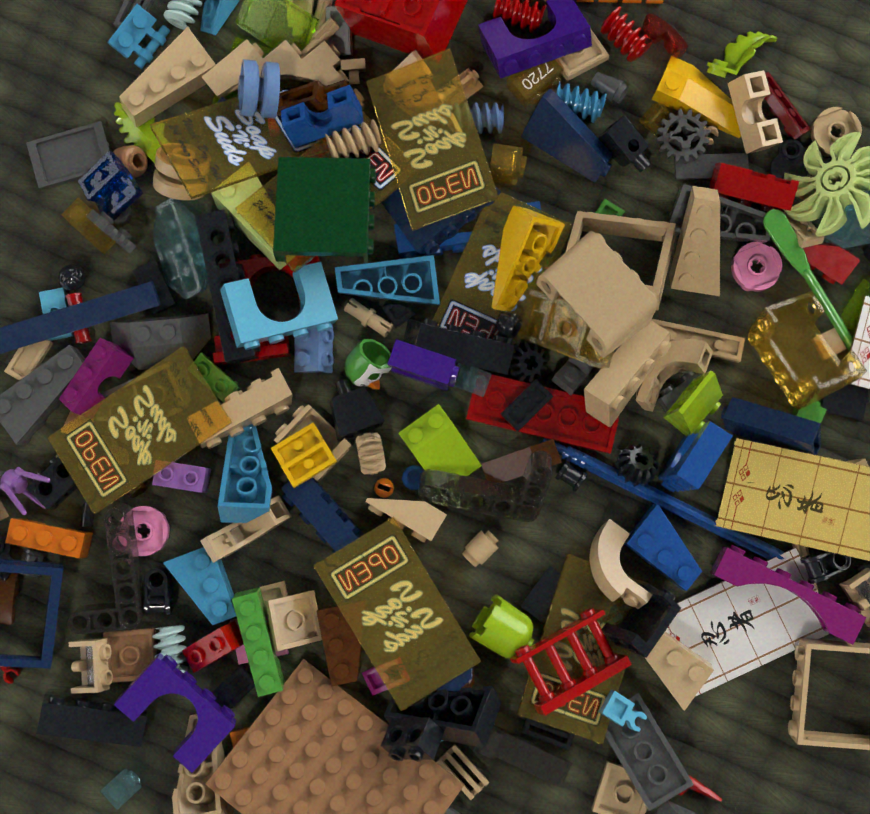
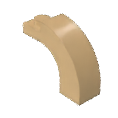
M682 339L670 342L671 347L669 351L660 357L654 369L637 389V403L644 410L653 412L660 390L669 377L683 371L706 373L713 354L706 341Z
M278 495L271 499L269 512L248 523H232L205 537L200 542L214 563L260 538L292 516Z
M609 519L600 527L592 541L589 556L591 572L596 584L608 599L613 602L621 596L627 605L639 609L648 603L652 594L630 579L623 571L620 563V550L630 533Z

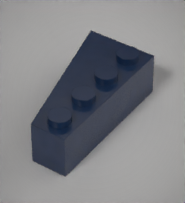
M313 477L296 488H293L290 481L281 488L284 492L282 495L284 500L291 507L294 504L301 511L298 515L307 525L311 523L316 528V535L324 543L328 542L334 549L332 551L333 554L341 562H346L355 557L371 543V540Z

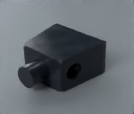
M625 115L612 123L598 137L613 154L612 158L620 166L625 167L632 163L639 172H642L650 165L651 162L642 153L648 147V143Z
M343 379L335 383L339 395L331 398L330 407L338 442L344 438L348 439L382 427L384 418L365 387L353 390L349 379Z

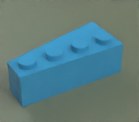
M434 255L335 267L339 294L440 305Z

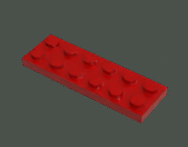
M477 371L466 420L517 432L500 414L530 383ZM545 387L554 397L518 431L519 433L550 440L554 439L557 442L611 454L619 416L613 425L608 427L586 412L584 396L569 395L567 392Z

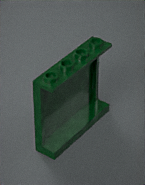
M278 157L273 253L276 262H286V256L293 255L364 257V263H368V256L373 254L374 240L369 238V230H374V215H370V207H375V191H371V184H376V168H371L370 159Z

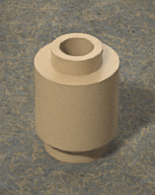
M481 530L465 546L462 554L474 567H477L479 564L482 565L499 548L496 545L499 540L489 530L486 533Z

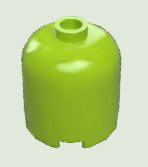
M499 595L492 596L491 601L493 603L489 608L486 606L482 608L472 625L476 631L474 633L471 632L469 636L500 656L511 658L516 655L514 652L516 649L526 644L529 647L532 646L534 641L531 638L533 623L528 616Z

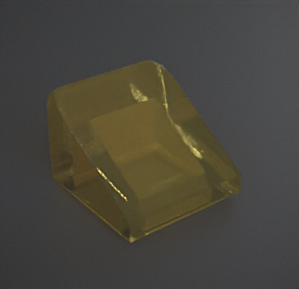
M654 103L639 121L655 136L660 137L662 135L657 134V130L661 127L664 128L661 125V121L663 119L669 121L668 115L670 112L663 104Z

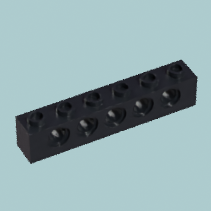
M224 209L195 215L225 362L232 365L259 359L257 352L261 351V346L245 350L244 346L237 348L220 292L223 284L246 279L243 264H238L237 255L241 254L238 241L233 240L232 231H235L233 217L228 216ZM217 234H224L225 239L222 243H213V239ZM222 258H230V263L226 268L218 267V263Z

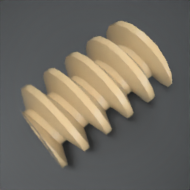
M374 119L371 120L370 128L365 122L361 123V131L356 125H353L351 127V134L346 128L342 129V136L337 131H333L332 139L325 134L332 158H340L341 155L344 158H350L351 152L356 158H359V150L362 149L366 155H369V147L378 152L379 144H381L379 130Z

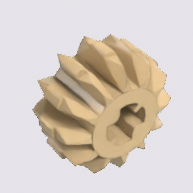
M369 432L357 436L356 447L361 472L364 475H373L384 471L386 464L380 435Z

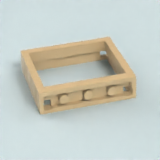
M577 211L566 252L580 240L582 231L663 242L653 286L645 285L656 293L658 297L656 310H659L675 242L676 223Z
M799 638V645L795 647L797 670L793 671L792 676L795 692L790 699V707L793 714L792 720L788 723L789 735L798 745L870 750V735L804 730L811 649L870 654V643L854 642L852 645L846 641Z

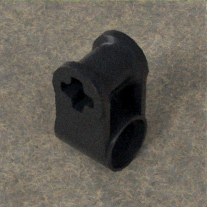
M821 550L802 557L800 561L807 570L809 576L807 579L808 583L814 584L827 580L831 576L849 568L851 556L829 550Z
M156 567L145 575L144 613L145 615H151V613L172 615V574L166 567ZM155 572L162 574L164 578L162 585H157L154 582L153 576Z

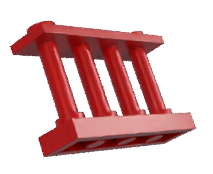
M593 607L586 609L579 614L581 618L530 647L526 644L514 651L516 655L510 658L511 662L515 664L524 663L540 694L538 697L539 701L533 704L538 714L546 716L632 665L627 655L613 652L596 620L605 615L604 610H594ZM586 625L589 626L605 657L603 659L604 663L598 667L592 665L575 633ZM567 637L583 668V675L577 679L570 677L554 646L556 642ZM544 649L562 682L560 684L561 688L555 692L549 691L532 656Z

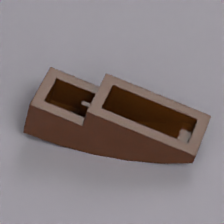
M317 80L279 93L277 115L281 116V110L302 102L312 112H324L328 109L327 93L349 84L346 80L323 86Z

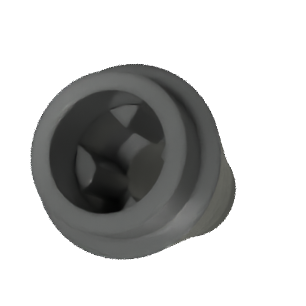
M597 72L591 81V85L601 94H607L606 98L611 103L615 101L619 104L624 99L629 86L625 85V81L601 74L600 72Z

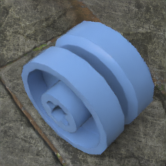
M243 59L238 81L240 116L253 117L257 111L259 101L261 116L263 118L275 119L280 93L279 63L265 61L261 69V76L259 77V66L256 60Z

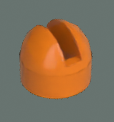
M381 478L374 485L375 493L379 497L387 498L393 494L394 484L387 478ZM382 484L383 486L391 487L390 491L378 489V485Z

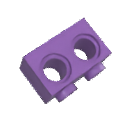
M156 460L152 485L207 493L211 469Z

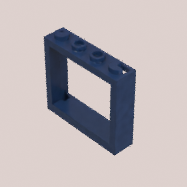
M0 559V572L50 575L41 656L0 654V666L51 669L63 564Z

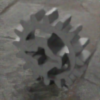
M679 109L677 116L671 112L668 115L669 121L666 119L661 121V125L664 128H658L657 134L662 136L656 139V143L663 144L659 151H667V160L673 156L675 157L674 162L676 164L680 158L687 164L689 157L694 161L698 159L697 152L704 154L706 149L703 146H708L710 142L705 137L709 136L710 130H704L707 121H699L701 114L693 117L692 110L689 109L687 115H683L682 109ZM676 123V129L667 133L668 129ZM680 133H683L684 136L687 137L686 141H683L682 137H679ZM699 140L698 145L690 150V144ZM671 145L675 146L679 151L673 149Z

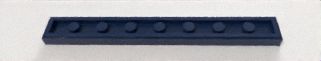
M153 281L1 327L0 354L159 306L161 303Z

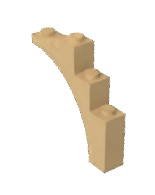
M246 39L202 76L205 83L219 99L221 97L225 98L238 89L243 59L256 60L259 66V77L261 76L262 66L267 61L279 63L280 79H292L307 83L319 80L323 86L342 80L349 81L341 69L335 70L341 65L339 59L341 56L340 52L333 44L328 45L325 40L301 59L300 57L303 54L294 43L290 45L286 40L262 58L264 52L257 43L251 44ZM355 88L353 91L355 92V95L358 98L363 110L364 104L362 102L365 99L363 98L361 93Z

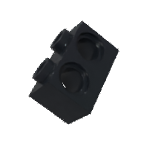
M67 453L55 455L48 463L50 466L44 472L40 471L37 473L38 475L50 478L53 490L49 495H46L44 492V486L47 482L31 479L32 483L27 487L47 510H55L88 478L85 470L79 469V462L71 454ZM68 464L71 468V473L65 478L62 475V468Z
M392 718L380 746L389 753L388 756L396 761L414 760L421 762L422 760H434L445 731L430 718Z

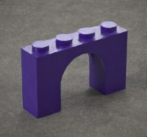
M574 0L546 1L548 20L553 29L548 34L536 39H521L513 36L501 17L478 24L481 44L500 79L592 46L590 25Z
M397 339L388 361V366L392 367V373L448 391L449 386L454 387L459 372V367L456 366V359Z
M159 653L117 698L114 705L134 722L156 698L162 695L179 694L189 699L196 708L198 722L193 730L175 748L173 757L193 773L235 727V714L227 706L221 707L215 701L216 697L208 689L202 690L197 686V680L190 673L180 671L176 667L178 665L171 656L167 654L163 656Z

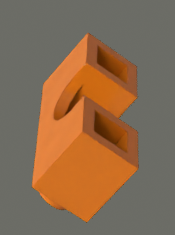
M11 518L5 543L75 558H87L93 533L50 526L42 522L23 518Z

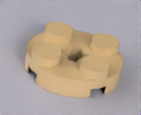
M831 107L821 112L811 124L812 142L816 140L821 155L830 157V147L840 137L853 132L862 133L861 123L858 117L851 111L841 110V107ZM833 126L836 130H841L839 138L831 134Z

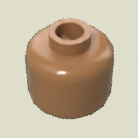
M122 146L112 153L111 167L119 177L136 178L146 172L148 159L145 152L138 146Z

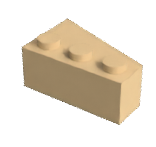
M666 631L647 658L645 657L684 711L714 671L711 663Z

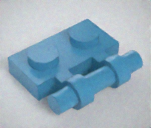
M136 4L107 43L125 58H128L132 52L136 53L139 57L134 64L142 69L146 63L152 61L154 58L152 55L157 48L163 46L167 41L166 37L170 30L164 25L161 26L158 32L151 28L157 19L140 5ZM147 35L152 40L144 49L138 44Z

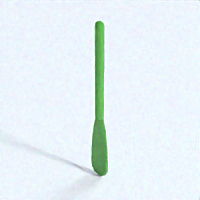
M778 209L768 211L763 219L766 231L789 263L803 276L851 354L854 339L811 271L807 256L803 248L799 246L797 235L786 215Z

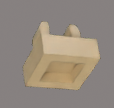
M365 58L340 60L343 73H349L350 84H360L359 72H366Z

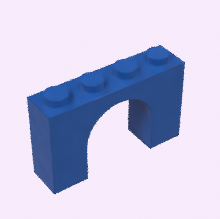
M711 421L705 423L696 435L694 433L688 436L684 435L657 477L663 481L661 485L671 492L699 489L733 435Z

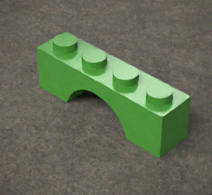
M257 587L235 593L232 601L257 695L260 697L283 691L285 679L279 658L276 656L271 642L261 589Z

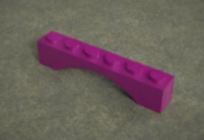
M731 545L730 549L722 547L710 571L711 574L737 587L747 584H769L787 589L810 607L824 631L852 645L854 644L867 618L859 614L860 608L847 602L843 606L836 602L838 597L826 591L819 594L813 591L814 585L802 579L797 583L790 579L792 574L780 568L773 571L767 568L768 562L756 556L751 560L744 556L746 551L734 545Z

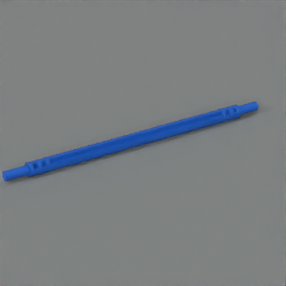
M544 438L542 442L548 441L550 439ZM555 442L558 454L562 455V459L568 460L570 463L645 500L658 504L660 507L767 560L774 557L781 560L785 559L780 556L784 551L741 530L716 525L717 518L648 484L644 487L640 484L634 487L631 481L625 483V477L618 476V469L569 445L566 447Z

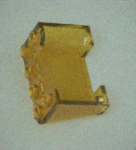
M812 291L765 307L750 327L748 334L750 344L753 345L762 362L767 366L776 383L787 396L789 403L800 410L857 381L867 372L854 351H850L840 362L815 326V322L824 313L825 309ZM809 302L814 307V314H812L808 309ZM849 362L854 364L855 371L850 370Z

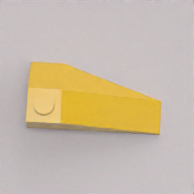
M671 56L651 100L676 111L682 109L685 115H687L690 109L692 110L693 117L701 114L699 121H707V125L714 126L723 132L740 138L741 133L732 99L694 65Z

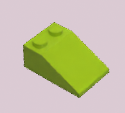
M710 370L694 378L663 416L664 419L685 436L692 433L696 435L705 424L703 420L708 413L713 415L720 407L721 403L718 401L723 394L716 374Z
M439 404L398 433L441 494H444L482 466Z

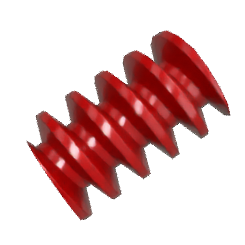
M496 0L493 9V19L502 15V20L506 24L511 18V26L513 27L520 21V29L524 30L529 25V32L533 34L540 27L547 5L545 4L541 10H538V1L530 7L529 0H525L523 3H520V0Z
M619 6L604 20L601 33L604 35L608 34L607 39L609 41L615 40L614 47H622L620 53L622 55L628 54L627 61L632 62L640 58L650 48L653 41L646 44L645 41L648 35L638 36L641 31L640 27L632 30L635 21L632 20L626 23L628 14L619 16L622 9Z

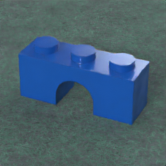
M351 85L328 92V109L324 112H312L306 107L304 102L281 110L282 128L295 148L324 138L325 134L331 136L333 131L340 132L343 128L348 129L353 125L357 126L364 122L362 106Z

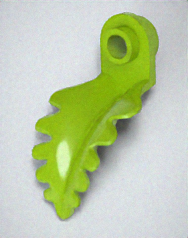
M749 31L747 37L738 35L736 37L737 43H729L725 47L724 61L714 59L713 63L708 62L707 72L723 78L726 77L727 72L737 75L740 68L754 56L756 48L766 42H776L777 37L763 34L759 31L756 33Z
M116 102L114 105L116 109L114 115L119 116L116 119V123L119 125L123 124L119 128V132L128 133L124 142L126 144L134 143L133 146L141 148L155 164L156 150L161 146L169 144L163 137L164 124L159 123L153 126L155 121L153 117L136 128L123 110L121 103Z

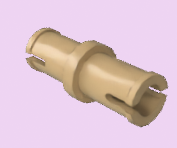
M354 298L349 300L350 304L347 303L344 311L360 320L361 325L364 327L369 326L384 338L388 335L387 332L390 333L393 327L392 323L377 315L374 309L371 308L369 310Z

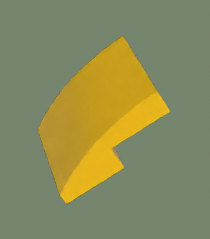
M314 422L271 448L293 488H296L337 462Z

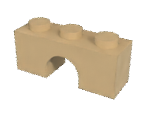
M765 71L744 74L729 82L728 87L746 154L766 150L782 143L783 140L777 118L767 120L762 113V101L766 96L770 95Z

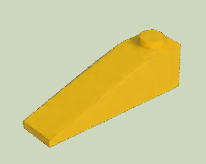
M512 206L503 228L492 300L493 309L501 311L513 310L528 288L527 281L533 272H539L542 267L539 263L547 252L551 254L556 247L564 228V223L527 208Z

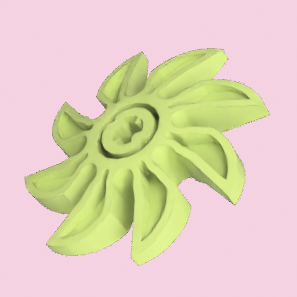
M860 132L849 133L836 140L830 147L832 160L827 164L823 162L815 140L807 148L803 159L808 173L814 177L784 174L785 180L799 181L795 197L804 200L792 206L791 211L785 210V213L790 218L802 222L819 219L825 212L815 233L818 237L830 235L838 231L846 223L845 207L848 205L854 206L862 229L870 223V196L863 192L865 190L870 191V146L858 149L850 159L860 139Z

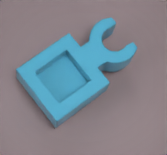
M610 690L599 710V713L616 724L623 726L626 722L631 730L638 732L641 729L635 725V719L637 717L644 720L647 719L643 712L632 711L635 703L614 690Z

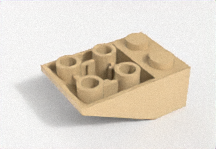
M367 498L365 501L370 504L369 510L379 516H382L383 513L392 517L390 520L392 524L402 530L407 526L413 530L411 535L422 542H425L426 539L432 541L447 514L425 501Z

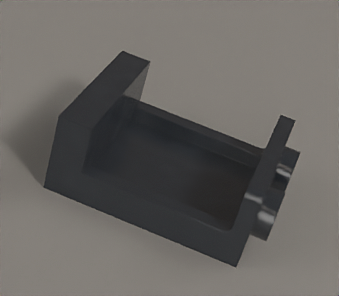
M637 583L652 594L648 603L639 609L632 607L619 627L606 622L602 631L615 645L647 658L681 607L674 601L675 596L668 590L662 589L660 591L650 584L645 586Z

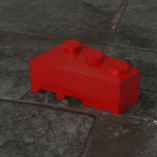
M716 163L709 188L718 190L719 196L725 199H729V197L738 199L737 203L748 207H751L752 203L760 205L761 211L768 212L772 209L791 211L799 181L785 180L771 174L766 175L730 164Z

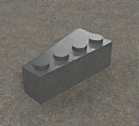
M68 345L0 394V423L15 444L26 446L34 433L40 430L46 423L45 421L51 413L62 404L59 400L60 396L85 360L77 348Z

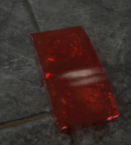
M651 13L646 15L642 28L644 34L648 35L647 38L652 39L654 44L663 40L666 51L676 58L684 55L688 44L682 36L658 16Z

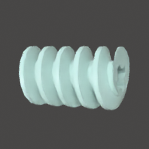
M172 0L167 5L169 10L164 12V18L175 27L185 30L188 27L186 23H195L190 14L198 15L199 12L194 6L201 7L202 2L200 0Z
M175 625L155 628L159 629L160 632L152 636L155 639H159L160 643L153 647L161 650L163 656L166 654L171 656L178 665L176 667L183 673L188 671L187 666L181 665V663L187 660L184 655H180L186 646L179 644L186 637L178 634L185 629V626Z

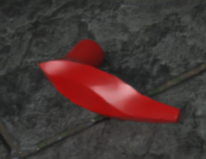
M689 775L694 784L690 789L702 793L713 800L722 801V798ZM688 789L678 795L682 796Z

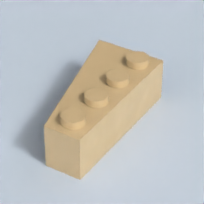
M188 27L119 96L123 110L136 128L206 85L202 76L216 64Z
M692 186L669 274L671 289L720 296V199L716 189Z
M650 321L646 327L624 342L584 388L586 412L608 427H611L647 375L654 369L660 357L669 351L671 347L670 332Z
M279 368L272 371L273 377L266 381L259 378L251 382V385L247 387V391L244 393L242 390L235 391L224 399L225 403L220 404L218 401L204 408L207 411V415L214 422V426L212 423L210 427V423L208 424L209 417H205L201 410L189 416L190 426H192L191 422L193 426L197 424V427H199L197 431L200 430L199 432H202L198 437L202 448L206 446L208 449L222 443V438L228 435L235 437L243 433L245 427L251 424L253 426L260 425L267 420V416L273 413L280 415L290 409L292 393Z

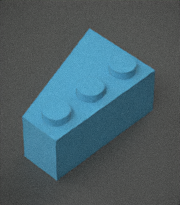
M203 547L163 562L212 625L236 617L232 601L234 593L221 559L213 563Z

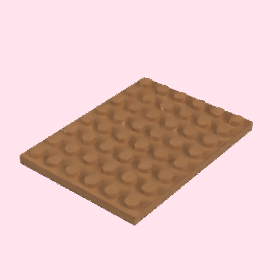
M305 659L301 661L283 684V691L276 693L206 783L209 788L241 814H444L464 787L461 781L434 760L417 762L414 760L396 761L388 756L389 753L380 746L389 725L338 685L332 686L330 679Z

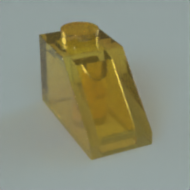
M78 197L61 215L105 254L116 242L86 217L92 209Z

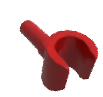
M0 666L4 672L3 679L8 684L14 682V679L8 674L10 671L14 672L17 676L21 674L19 667Z

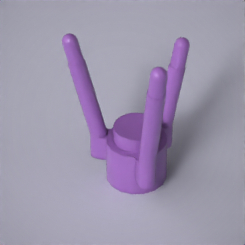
M17 467L15 470H7L2 475L0 489L6 492L22 515H26L27 512L14 493H23L36 504L46 509L26 489L28 483L25 477L47 483L51 481L50 478L24 471L20 467Z

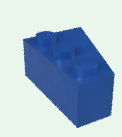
M652 504L632 529L624 545L678 588L687 591L702 570L660 506Z

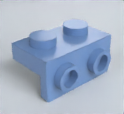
M333 325L329 330L318 332L316 328L308 330V334L295 338V373L333 372Z

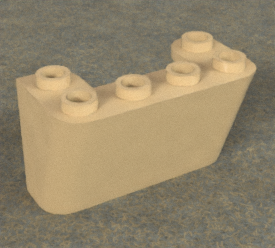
M589 231L538 277L536 283L552 302L557 300L558 294H560L589 326L590 331L586 340L602 358L646 327L658 306L656 293L643 284L639 275L634 270L629 269L623 262L620 254L613 251L606 244L601 234Z

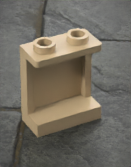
M309 404L306 407L302 405L293 413L294 419L289 425L284 423L276 431L277 437L274 441L278 444L314 422L337 460L335 464L313 477L317 482H320L353 446L345 438L338 442L335 429Z

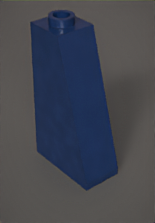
M549 89L542 96L521 137L593 182H596L600 175L605 177L612 166L609 161L613 154L553 90Z
M732 397L729 405H725L722 410L721 419H723L725 429L753 442L818 455L821 447V423L734 397Z

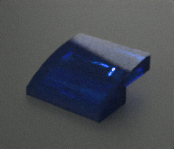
M108 151L78 180L87 200L95 202L100 213H106L113 220L118 218L143 194L132 174L112 151Z

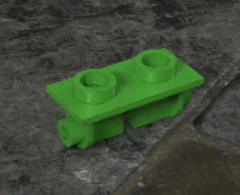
M203 352L199 354L188 369L223 403H225L224 399L229 394L240 389L237 385L238 382L233 381L211 361L210 356L207 357Z

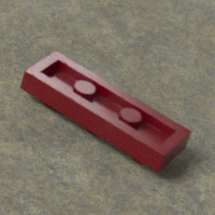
M769 72L765 73L770 95L764 99L769 104L771 113L781 120L784 130L789 136L795 140L804 136L811 130L771 74Z

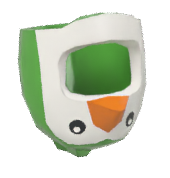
M363 339L355 345L346 358L344 364L346 377L356 386L379 390L381 375L388 373L392 368L388 366L391 355L390 351L380 342L373 339Z

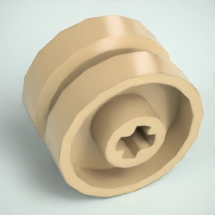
M168 144L159 147L156 150L154 189L163 196L177 200H196L205 196L208 185L207 175L210 170V156L206 153L207 156L205 157L208 158H201L204 157L201 155L203 150L201 151L190 145H184L186 148H181L182 144ZM188 159H190L192 163L195 162L194 165H197L198 167H192L193 164H191ZM198 168L200 172L195 173L196 171L194 170Z

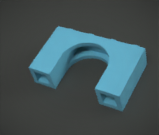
M321 262L297 267L292 273L300 299V310L296 318L286 322L273 321L260 312L249 278L223 284L220 292L237 348L244 346L245 350L259 347L260 342L269 340V343L273 344L285 340L284 336L293 334L294 338L307 335L308 330L317 328L318 332H322L332 328V324L338 320Z

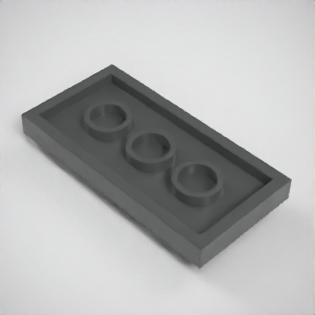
M638 693L628 700L635 703L632 711H640L647 716L646 720L639 717L635 719V725L641 729L640 732L631 730L626 722L623 726H620L604 715L601 716L599 727L647 809L651 811L694 784Z

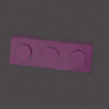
M99 338L59 400L73 413L93 419L106 400L98 392L100 383L110 376L121 378L134 358L119 345Z

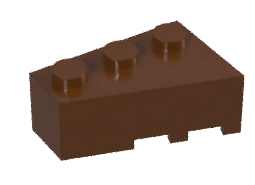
M367 598L320 608L316 611L332 686L355 682L359 677L364 631L362 622H365L362 620L364 614L361 612L366 610Z

